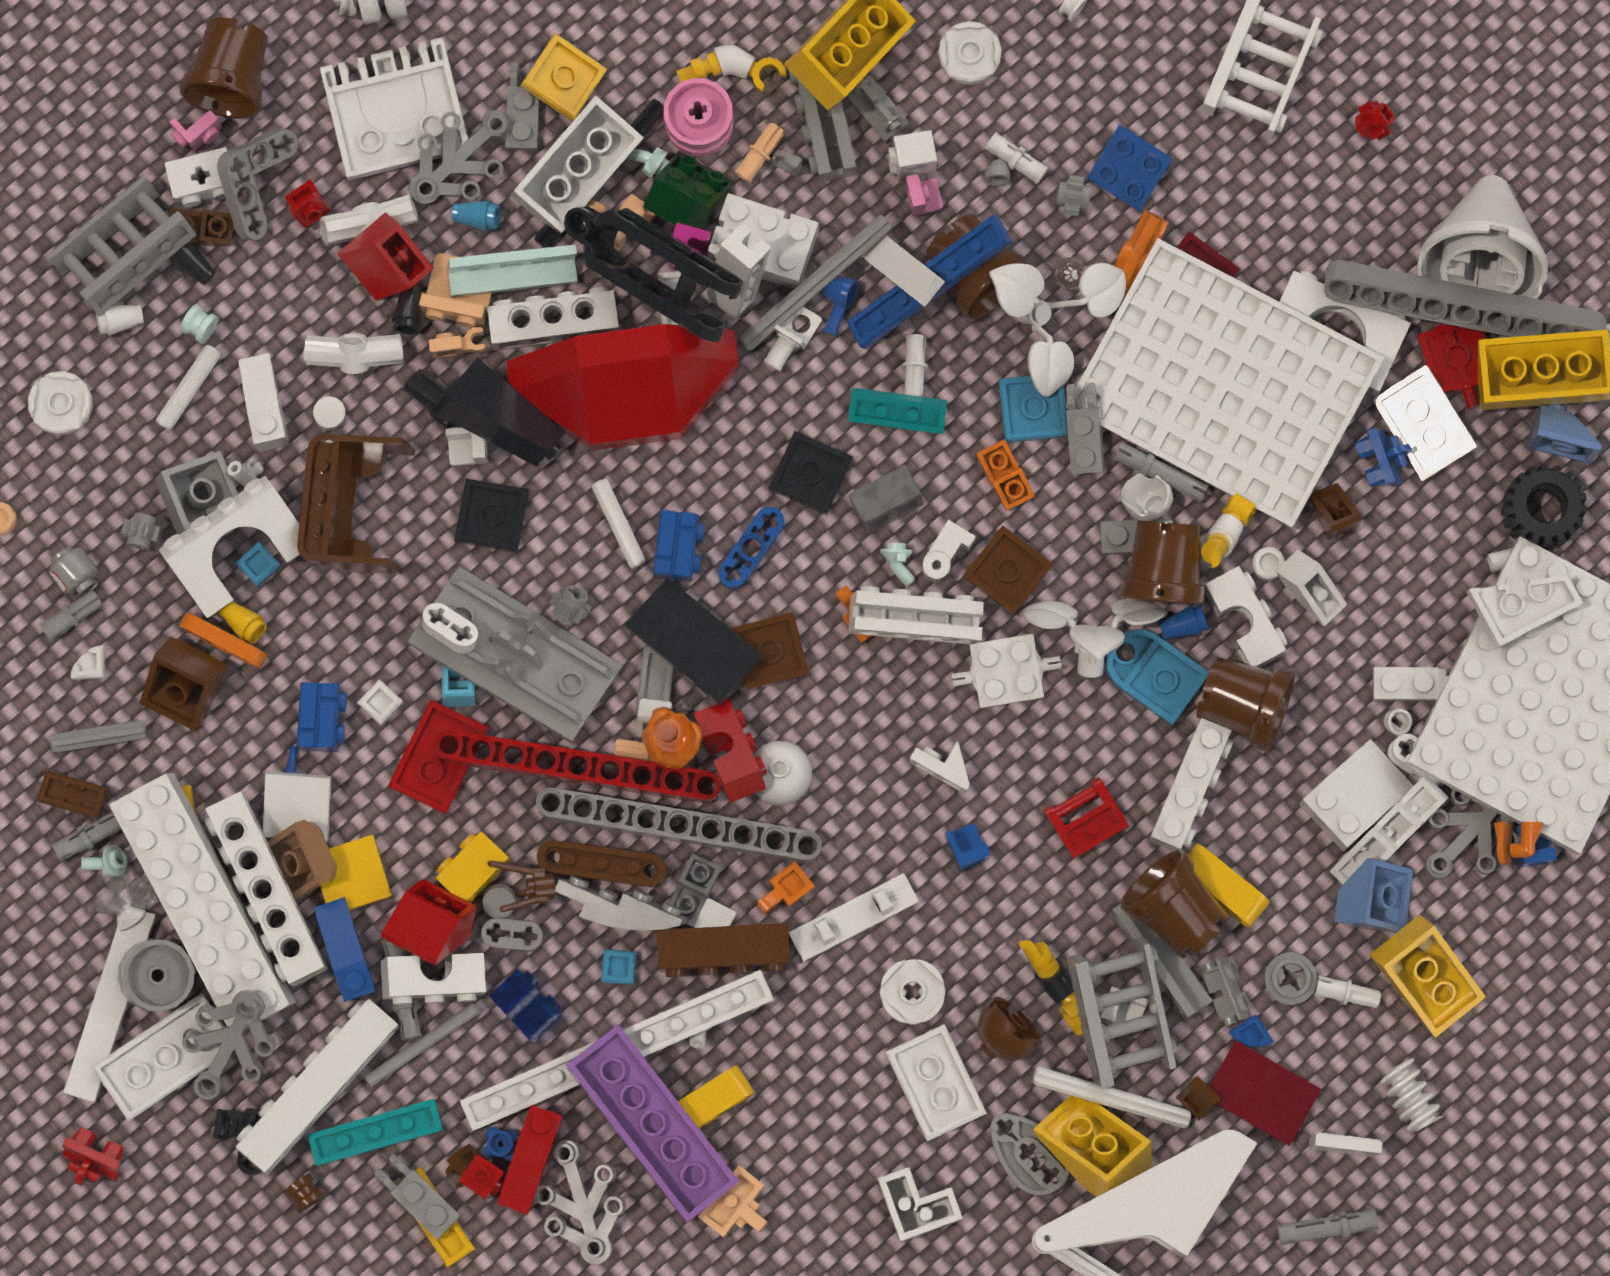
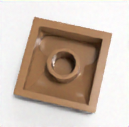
M306 820L295 822L267 841L295 901L319 886L331 883L335 879L337 871L336 862L330 853L322 830L314 822Z

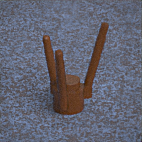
M488 861L487 864L490 867L532 875V878L526 879V889L513 891L516 898L527 896L528 899L503 905L500 907L501 912L539 903H548V900H554L553 874H545V868H530L504 862ZM484 895L477 896V901L482 902Z

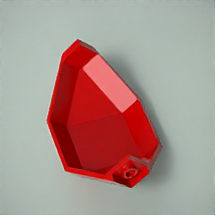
M661 324L574 336L507 360L506 365L509 384L564 430L567 435L592 451L682 439L738 371L739 359L735 330L725 329L719 342H711L699 338L680 325Z

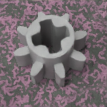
M1069 175L1068 183L1060 181L1056 205L1064 206L1063 214L1078 216L1079 209L1088 210L1091 186L1083 185L1084 177Z
M135 513L133 520L125 518L121 533L123 536L128 537L126 544L146 551L150 550L151 543L159 545L163 530L161 527L156 526L158 519L142 513Z
M569 585L566 588L561 586L559 591H555L549 602L550 605L555 607L553 610L554 618L565 625L580 624L582 619H586L592 608L586 604L588 600L587 593L574 585Z

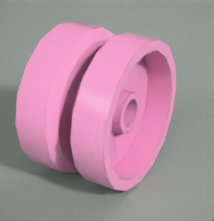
M691 78L679 83L669 92L664 103L665 131L671 144L680 152L692 157H707L719 152L729 142L733 132V106L728 93L718 83L706 78ZM697 116H702V117H703V118L700 119V120H696V119H695V117H697Z

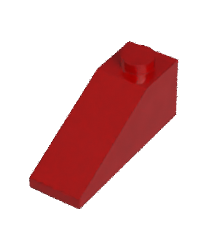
M534 1105L530 1106L497 1205L528 1216L560 1132L562 1115Z

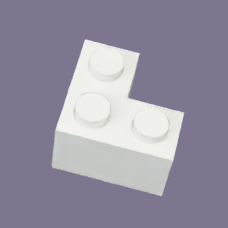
M909 1167L878 1178V1183L899 1242L963 1219L952 1187L920 1198Z

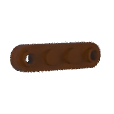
M556 840L543 843L537 852L539 866L545 868V872L549 874L569 877L573 875L584 879L649 888L660 885L666 877L664 861L659 856L650 853ZM553 852L560 855L559 861L555 864L548 861L549 854ZM647 866H654L656 868V874L653 877H647L644 874Z

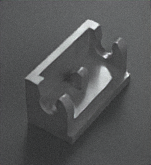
M905 465L848 494L853 504L852 507L867 535L924 505L922 494Z

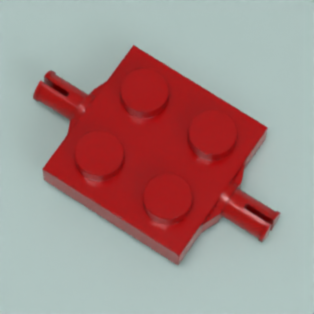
M1440 323L1433 330L1417 334L1416 338L1424 363L1429 366L1445 394L1462 392L1467 410L1479 407L1480 403L1474 388L1478 386V340L1486 339L1484 331Z

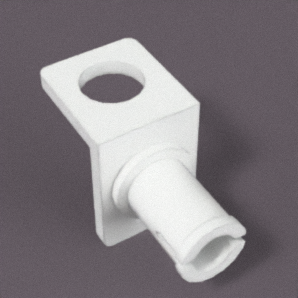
M803 306L781 326L776 324L774 329L779 338L763 361L781 372L783 365L794 348L798 349L800 347L803 350L805 349L821 324L822 318ZM798 315L807 316L810 320V328L804 333H798L792 327L793 319Z

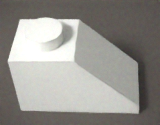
M1297 550L1275 571L1287 590L1323 626L1328 624L1347 605L1321 564L1300 550Z

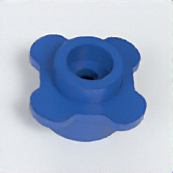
M490 1127L486 1131L488 1139L487 1146L483 1149L484 1156L488 1159L499 1157L503 1158L506 1162L511 1161L514 1154V1142L518 1140L517 1132L513 1129L502 1131L496 1127ZM499 1141H503V1147H498Z

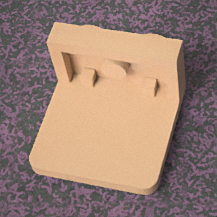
M437 254L434 259V269L431 272L427 293H422L419 306L422 314L435 321L448 319L457 321V324L465 327L474 328L476 325L485 327L488 314L487 307L490 305L492 293L451 298L446 266L449 258H457V256Z

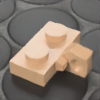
M738 1165L732 1173L739 1182L698 1215L699 1219L723 1238H725L735 1224L742 1229L748 1223L759 1233L768 1224L765 1219L755 1212L760 1205L754 1201L765 1186Z

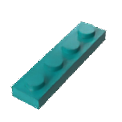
M430 1099L307 1134L315 1166L318 1167L444 1130L436 1100Z

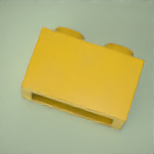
M482 831L477 835L471 833L459 846L462 851L454 859L448 857L437 869L440 873L436 877L437 881L449 892L470 903L502 871V869L488 866V861L511 862L510 858Z

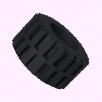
M1541 464L1539 468L1532 466L1526 472H1521L1508 487L1502 499L1504 504L1501 508V516H1505L1503 521L1505 529L1508 527L1511 529L1509 535L1513 539L1521 536L1540 547H1546V550H1551L1557 545L1565 544L1580 528L1584 521L1583 517L1587 512V506H1584V502L1587 500L1586 493L1580 492L1582 488L1580 481L1574 482L1571 479L1574 476L1571 472L1568 471L1564 474L1561 472L1562 467L1556 465L1553 469H1550L1548 464ZM1534 492L1551 494L1560 504V519L1550 524L1538 522L1527 510V497Z

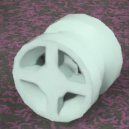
M194 304L185 315L180 325V331L184 334L191 333L195 336L196 341L204 344L213 334L219 317L214 314L208 315L200 305Z

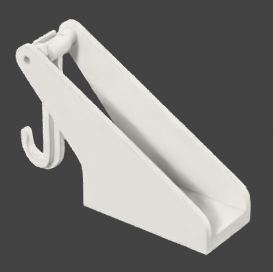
M1223 1130L1043 1225L1032 1236L1033 1248L1038 1253L1052 1255L1083 1276L1121 1275L1079 1248L1137 1238H1148L1159 1243L1180 1258H1185L1257 1143L1238 1131Z

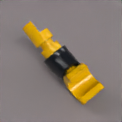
M1031 940L1019 941L1022 951L1035 970L1034 976L1041 988L1057 1005L1063 1004L1059 1008L1060 1014L1076 1035H1082L1083 1032L1071 977L1061 960L1052 955L1051 950L1044 942L1033 944Z

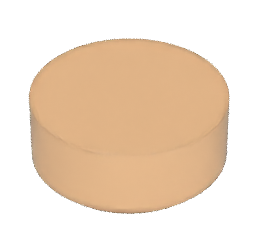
M0 502V536H3L14 530L17 524V515L11 506Z

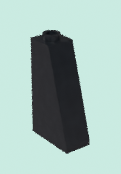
M478 357L432 409L440 417L536 467L545 457L550 461L562 448L558 441L566 433Z

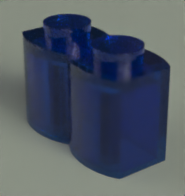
M517 969L488 996L534 1045L562 1019L558 1013L562 1007L550 994L544 998L537 991L536 988L540 983L528 970L522 974Z

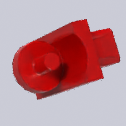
M81 1127L72 1139L66 1137L62 1145L64 1148L62 1157L71 1161L67 1169L77 1174L74 1183L82 1186L86 1179L97 1183L101 1175L116 1182L120 1174L123 1146L113 1141H107L102 1152H98L92 1149L96 1135Z

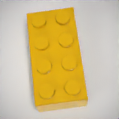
M844 0L784 65L828 111L853 90L916 20L897 0Z

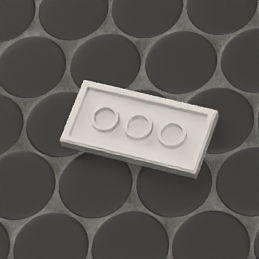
M202 993L92 1066L128 1121L211 1066L222 1043L202 1047L196 1053L186 1051L182 1044L185 1035L191 1030L205 1033L225 1027L221 1020L214 1021L209 1027H202L196 1022L195 1015L198 1009L204 1004H209ZM201 1013L204 1018L211 1019L208 1013ZM189 1038L190 1043L198 1044L196 1039Z

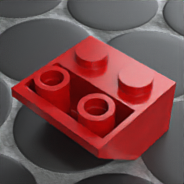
M386 212L337 253L374 300L411 289L434 269L400 224Z
M421 879L404 893L384 927L381 937L395 946L415 954L422 960L436 965L471 937L477 906L425 879Z

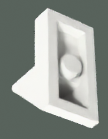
M958 741L945 763L940 761L942 756L932 749L925 747L922 751L917 747L915 748L910 757V764L966 795L970 784Z

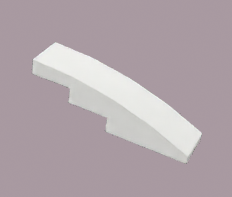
M1424 775L1330 872L1344 884L1367 858L1386 861L1449 797Z

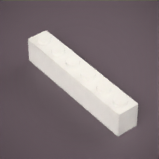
M370 999L364 1004L359 1001L349 1011L347 1016L350 1020L341 1029L339 1026H336L325 1039L328 1043L320 1053L315 1050L303 1063L306 1069L297 1078L295 1075H292L282 1086L281 1090L284 1093L276 1102L271 1099L261 1109L259 1115L262 1118L255 1126L247 1125L237 1136L236 1140L239 1141L236 1146L237 1150L266 1176L399 1029L398 1024Z

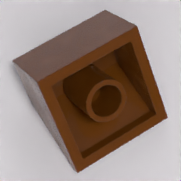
M170 636L153 656L139 704L196 732L221 687L228 664Z

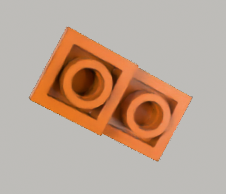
M1005 439L975 453L985 475L1006 511L1035 497Z

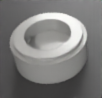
M493 885L484 894L483 908L493 918H505L513 910L501 912L500 907L516 902V896L513 890L506 885Z

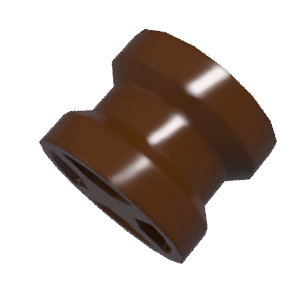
M310 1173L296 1180L283 1192L287 1198H291L294 1201L295 1210L298 1214L313 1206L325 1195L322 1189L315 1187L313 1184L314 1178Z

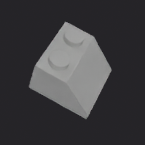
M221 451L161 471L155 480L175 531L179 535L189 529L194 520L215 511L223 500L238 495L233 480L227 472V465Z

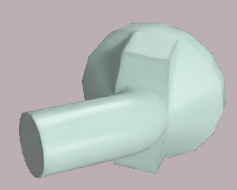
M658 147L653 153L634 148L627 156L628 160L644 163L645 166L642 172L650 179L654 174L658 175L670 162L665 158L668 152Z
M887 543V549H880V553L886 558V562L890 563L891 570L904 586L911 584L915 577L903 564L912 554V550L906 549V543Z
M110 845L104 849L102 857H81V870H103V875L107 877H119L125 873L128 859L120 847Z

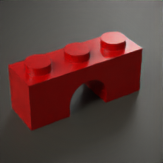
M728 699L721 706L715 704L693 713L697 725L703 731L702 739L709 755L721 751H730L727 755L713 760L729 802L732 803L766 789L762 776L768 773L761 756L755 758L752 753L757 751V747L751 733L744 734L742 730L747 727L741 710L734 711Z

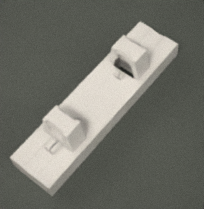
M903 873L789 932V936L804 963L918 904L919 900ZM873 898L877 901L881 912H879Z

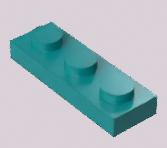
M852 387L848 421L943 434L947 400Z

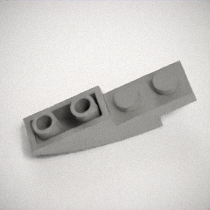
M571 875L570 879H559L555 892L584 904L579 917L613 928L644 931L660 930L684 925L689 919L681 915V908L664 902L663 906L651 901L653 896L637 889L634 890V893H623L621 900L618 901L617 894L600 888L599 892L588 887V881Z

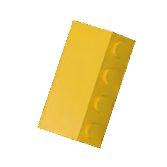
M1608 329L1478 340V386L1481 410L1610 400V343Z

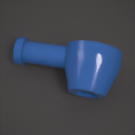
M837 277L825 287L824 296L834 306L826 326L823 327V332L837 337L839 333L838 328L844 313L851 307L858 290L857 280L848 277Z

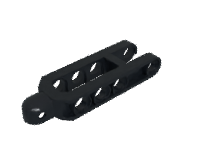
M584 206L572 208L566 213L564 219L565 230L569 236L583 244V255L588 268L699 338L711 342H719L726 327L725 322L691 301V298L698 283L703 287L709 286L713 290L729 296V299H736L743 285V281L738 276L628 208L616 212L608 210L600 213L593 208ZM618 231L624 233L629 241L635 240L651 250L650 254L653 256H661L675 265L674 269L681 273L675 290L616 254L613 244Z

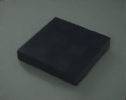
M794 431L768 490L827 516L853 460V456Z
M466 478L454 538L455 543L518 553L530 493L529 489Z

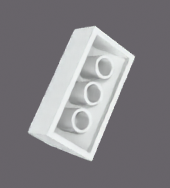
M595 95L510 196L534 217L562 233L565 230L564 219L566 213L572 208L584 207L644 137Z

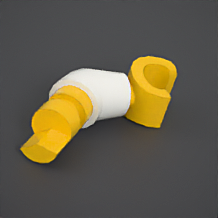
M736 45L715 47L714 52L706 54V59L701 60L698 57L690 60V66L677 70L680 82L691 78L708 79L707 75L713 73V76L723 73V76L730 74L744 79L750 76L753 78L754 86L762 94L766 87L760 80V75L766 69H774L778 72L780 78L787 79L786 68L778 59L768 57L755 62L756 57Z
M1237 493L1234 497H1230L1221 512L1222 515L1210 528L1203 541L1204 545L1201 549V555L1206 562L1211 563L1212 569L1217 567L1221 560L1232 552L1243 528L1247 527L1257 510L1254 508L1255 504Z

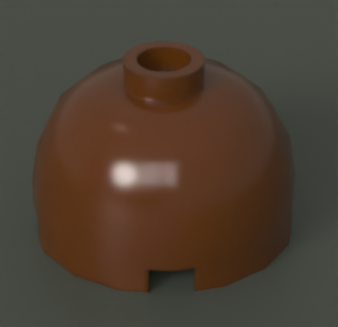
M994 997L980 1014L977 1025L978 1035L983 1042L980 1047L992 1059L996 1057L1005 1061L1025 1059L1042 1044V1041L1038 1040L1041 1037L1040 1032L1023 1012L1019 1010L1016 1014L1009 1010L1008 1007L1012 1003L1001 997Z

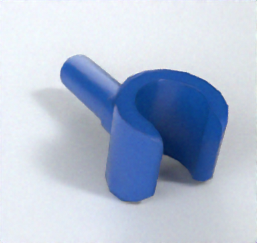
M290 746L285 773H295L298 751L296 746Z

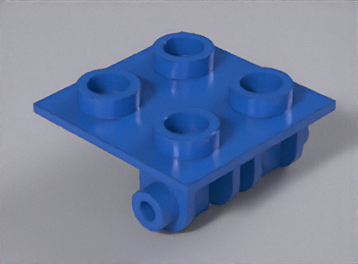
M1119 124L1087 176V179L1140 212L1162 175H1165L1173 158Z

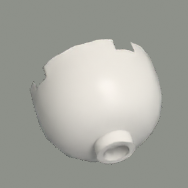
M773 741L762 745L753 754L755 758L761 756L768 773L762 776L766 789L755 793L761 801L773 806H787L807 793L812 782V766L807 754L799 746L788 741Z

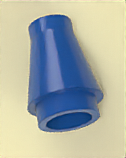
M1190 605L1166 620L1159 622L1164 640L1202 635V631L1209 629L1201 605L1196 607Z

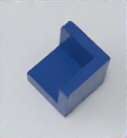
M975 824L967 825L954 832L951 830L945 832L944 837L960 871L990 859L991 854L986 843L983 844Z
M1520 825L1514 829V833L1518 836V843H1521ZM1539 835L1535 843V854L1528 858L1518 859L1520 868L1551 864L1557 860L1555 847H1550L1549 840Z

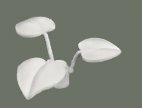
M1014 263L1000 266L989 272L996 290L998 302L1003 311L1010 316L1016 317L1023 324L1032 325V331L1038 332L1046 340V342L1037 341L1032 344L1028 354V369L1037 391L1043 397H1049L1069 379L1074 368V356L1070 347L1061 341L1053 343L1052 336L1041 328L1051 318V309L1079 306L1087 303L1088 311L1092 316H1108L1120 306L1126 290L1125 274L1122 269L1113 265L1095 263L1084 270L1079 281V289L1084 298L1061 302H1045L1037 298L1043 291L1044 280L1039 270L1028 264Z
M1122 599L1112 605V612L1116 616L1111 627L1076 626L1075 621L1072 620L1078 616L1076 609L1065 603L1044 601L1025 607L1019 612V616H1023L1028 622L1041 628L1056 629L1065 625L1071 628L1070 638L1075 643L1074 652L1079 653L1077 672L1084 677L1094 678L1103 674L1104 656L1124 642V634L1116 629L1121 621L1124 620L1131 625L1149 624L1165 617L1168 611L1147 600Z

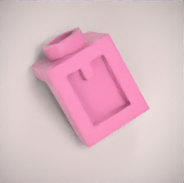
M918 174L906 177L905 188L913 217L943 209L936 179L920 182Z

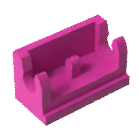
M676 223L673 236L704 256H708L707 251L711 243V232ZM669 262L670 269L676 270L674 269L675 265Z

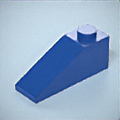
M345 897L314 907L331 966L344 1002L376 991L377 987Z

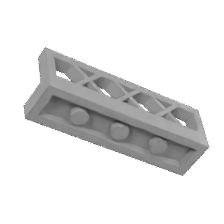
M1121 904L1112 909L1111 916L1136 951L1134 938L1142 937L1150 945H1154L1158 956V963L1154 964L1158 983L1185 1021L1213 1002L1184 959L1179 957L1169 945L1141 920H1135L1121 909Z

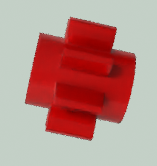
M1376 100L1373 103L1368 101L1358 107L1361 114L1355 118V126L1361 136L1364 138L1370 137L1373 141L1376 138L1381 140L1391 134L1389 126L1393 125L1395 119L1392 110L1387 104H1379Z

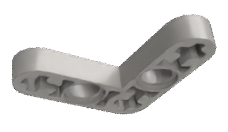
M273 129L224 152L218 159L217 171L235 230L242 239L259 240L267 232V219L253 175L295 154L298 148V138L292 130ZM282 138L285 139V143L281 145V148H272L271 145L280 144L283 141ZM257 146L261 148L263 153L259 163H256L253 159V151ZM234 161H236V166H234L233 171H231L230 167L233 166ZM243 187L247 192V200L241 205L237 195ZM251 220H253L254 225L251 227V231H249L248 226L252 224Z

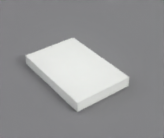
M1425 365L1372 399L1394 436H1398L1400 444L1411 445L1413 451L1406 454L1422 481H1425L1478 447L1428 365Z
M945 1024L885 1052L927 1142L987 1114Z

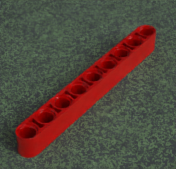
M455 730L440 732L434 741V748L438 758L443 762L703 804L715 801L721 790L719 777L714 772L688 767L680 769L666 768L650 761ZM446 739H453L459 746L455 753L445 754L440 750L441 743ZM478 744H485L490 748L491 752L487 758L477 759L472 754L473 748ZM508 750H519L523 755L522 760L517 764L507 763L504 756ZM543 754H549L554 758L555 763L550 769H541L536 763L538 757ZM575 759H581L587 765L586 771L580 775L573 774L568 768L571 761ZM607 764H612L618 768L619 775L615 779L607 780L601 775V769ZM639 769L647 770L651 775V780L645 785H639L633 780V774ZM671 774L679 775L683 780V786L677 790H671L666 786L665 779ZM703 779H708L714 783L715 791L710 795H703L698 791L697 784Z

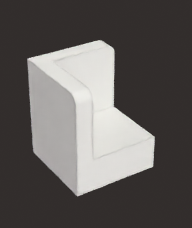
M463 428L445 429L449 446V461L452 466L489 463L486 440Z
M1111 987L1109 993L1120 989ZM1141 997L1103 1008L1100 1020L1113 1025L1142 1017L1149 1000Z

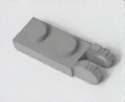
M511 63L510 86H508L507 94L508 127L506 129L505 148L511 151H538L540 99L524 88L518 87L520 77L519 63ZM531 63V65H530V67H529V71L531 70V68L533 67V65H534L535 63Z
M1095 383L1086 384L1085 394L1088 408L1078 409L1077 389L1075 384H1067L1068 410H1066L1071 474L1104 472L1100 407H1097Z
M393 1153L388 1159L397 1170H400L406 1176L405 1179L397 1186L390 1179V1176L379 1168L374 1172L375 1176L392 1191L390 1194L438 1240L461 1217L460 1214L415 1170L411 1171Z

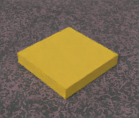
M555 33L520 86L573 122L607 71V68Z
M374 835L329 848L336 862L337 871L335 879L331 883L320 886L325 903L345 897L351 911L392 898Z

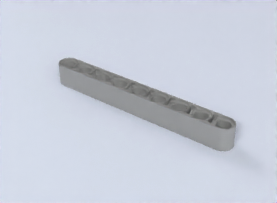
M1344 260L1333 261L1326 268L1324 293L1327 298L1339 303L1509 337L1606 330L1607 320L1605 316L1595 310Z
M546 788L536 798V806L540 815L549 821L800 863H813L822 853L820 837L815 832L557 788ZM548 797H557L560 800L559 808L554 812L545 811L543 809L544 800ZM588 802L592 805V811L589 816L578 817L575 814V807L578 803ZM619 807L624 811V817L620 822L612 823L607 820L606 815L611 808ZM649 812L656 816V823L652 827L643 828L638 824L639 817L642 814ZM676 818H683L688 822L689 826L685 832L677 834L670 829L671 822ZM709 823L717 824L721 829L720 834L714 839H708L702 834L704 826ZM740 829H748L752 832L753 837L749 843L739 844L734 839L735 833ZM772 834H779L785 840L784 845L778 850L770 849L766 844L767 838ZM805 839L813 840L817 845L816 851L811 855L802 854L798 849L801 841Z

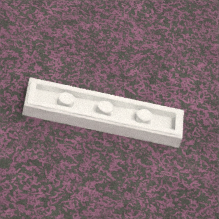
M886 235L861 256L924 307L945 282Z

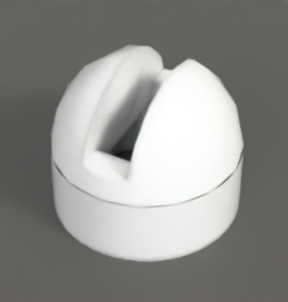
M1394 708L1385 714L1383 722L1387 731L1392 734L1402 735L1411 728L1412 718L1406 710ZM1392 717L1402 723L1400 728L1391 722Z

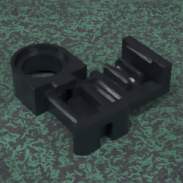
M217 1108L213 1138L224 1140L225 1136L235 1137V1142H239L236 1138L241 1131L249 1124L254 1127L262 1118L258 1115L261 1109L247 1108L243 1113ZM223 1118H226L224 1133L221 1135ZM238 1151L237 1164L243 1173L251 1176L263 1173L258 1168L255 1170L247 1169L244 1165L245 1156Z

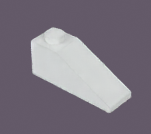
M270 353L238 360L253 442L258 452L290 445Z

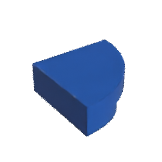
M1257 1015L1252 1016L1228 1032L1234 1040L1251 1048L1265 1047L1274 1042Z

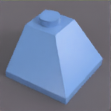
M1558 404L1540 406L1536 412L1528 449L1591 464L1601 451L1602 444L1573 413L1566 412L1565 407Z
M1367 858L1339 888L1334 922L1362 929L1392 933L1400 931L1407 925L1413 869L1374 858Z

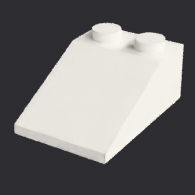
M1370 739L1303 798L1299 805L1344 852L1400 801L1414 785Z

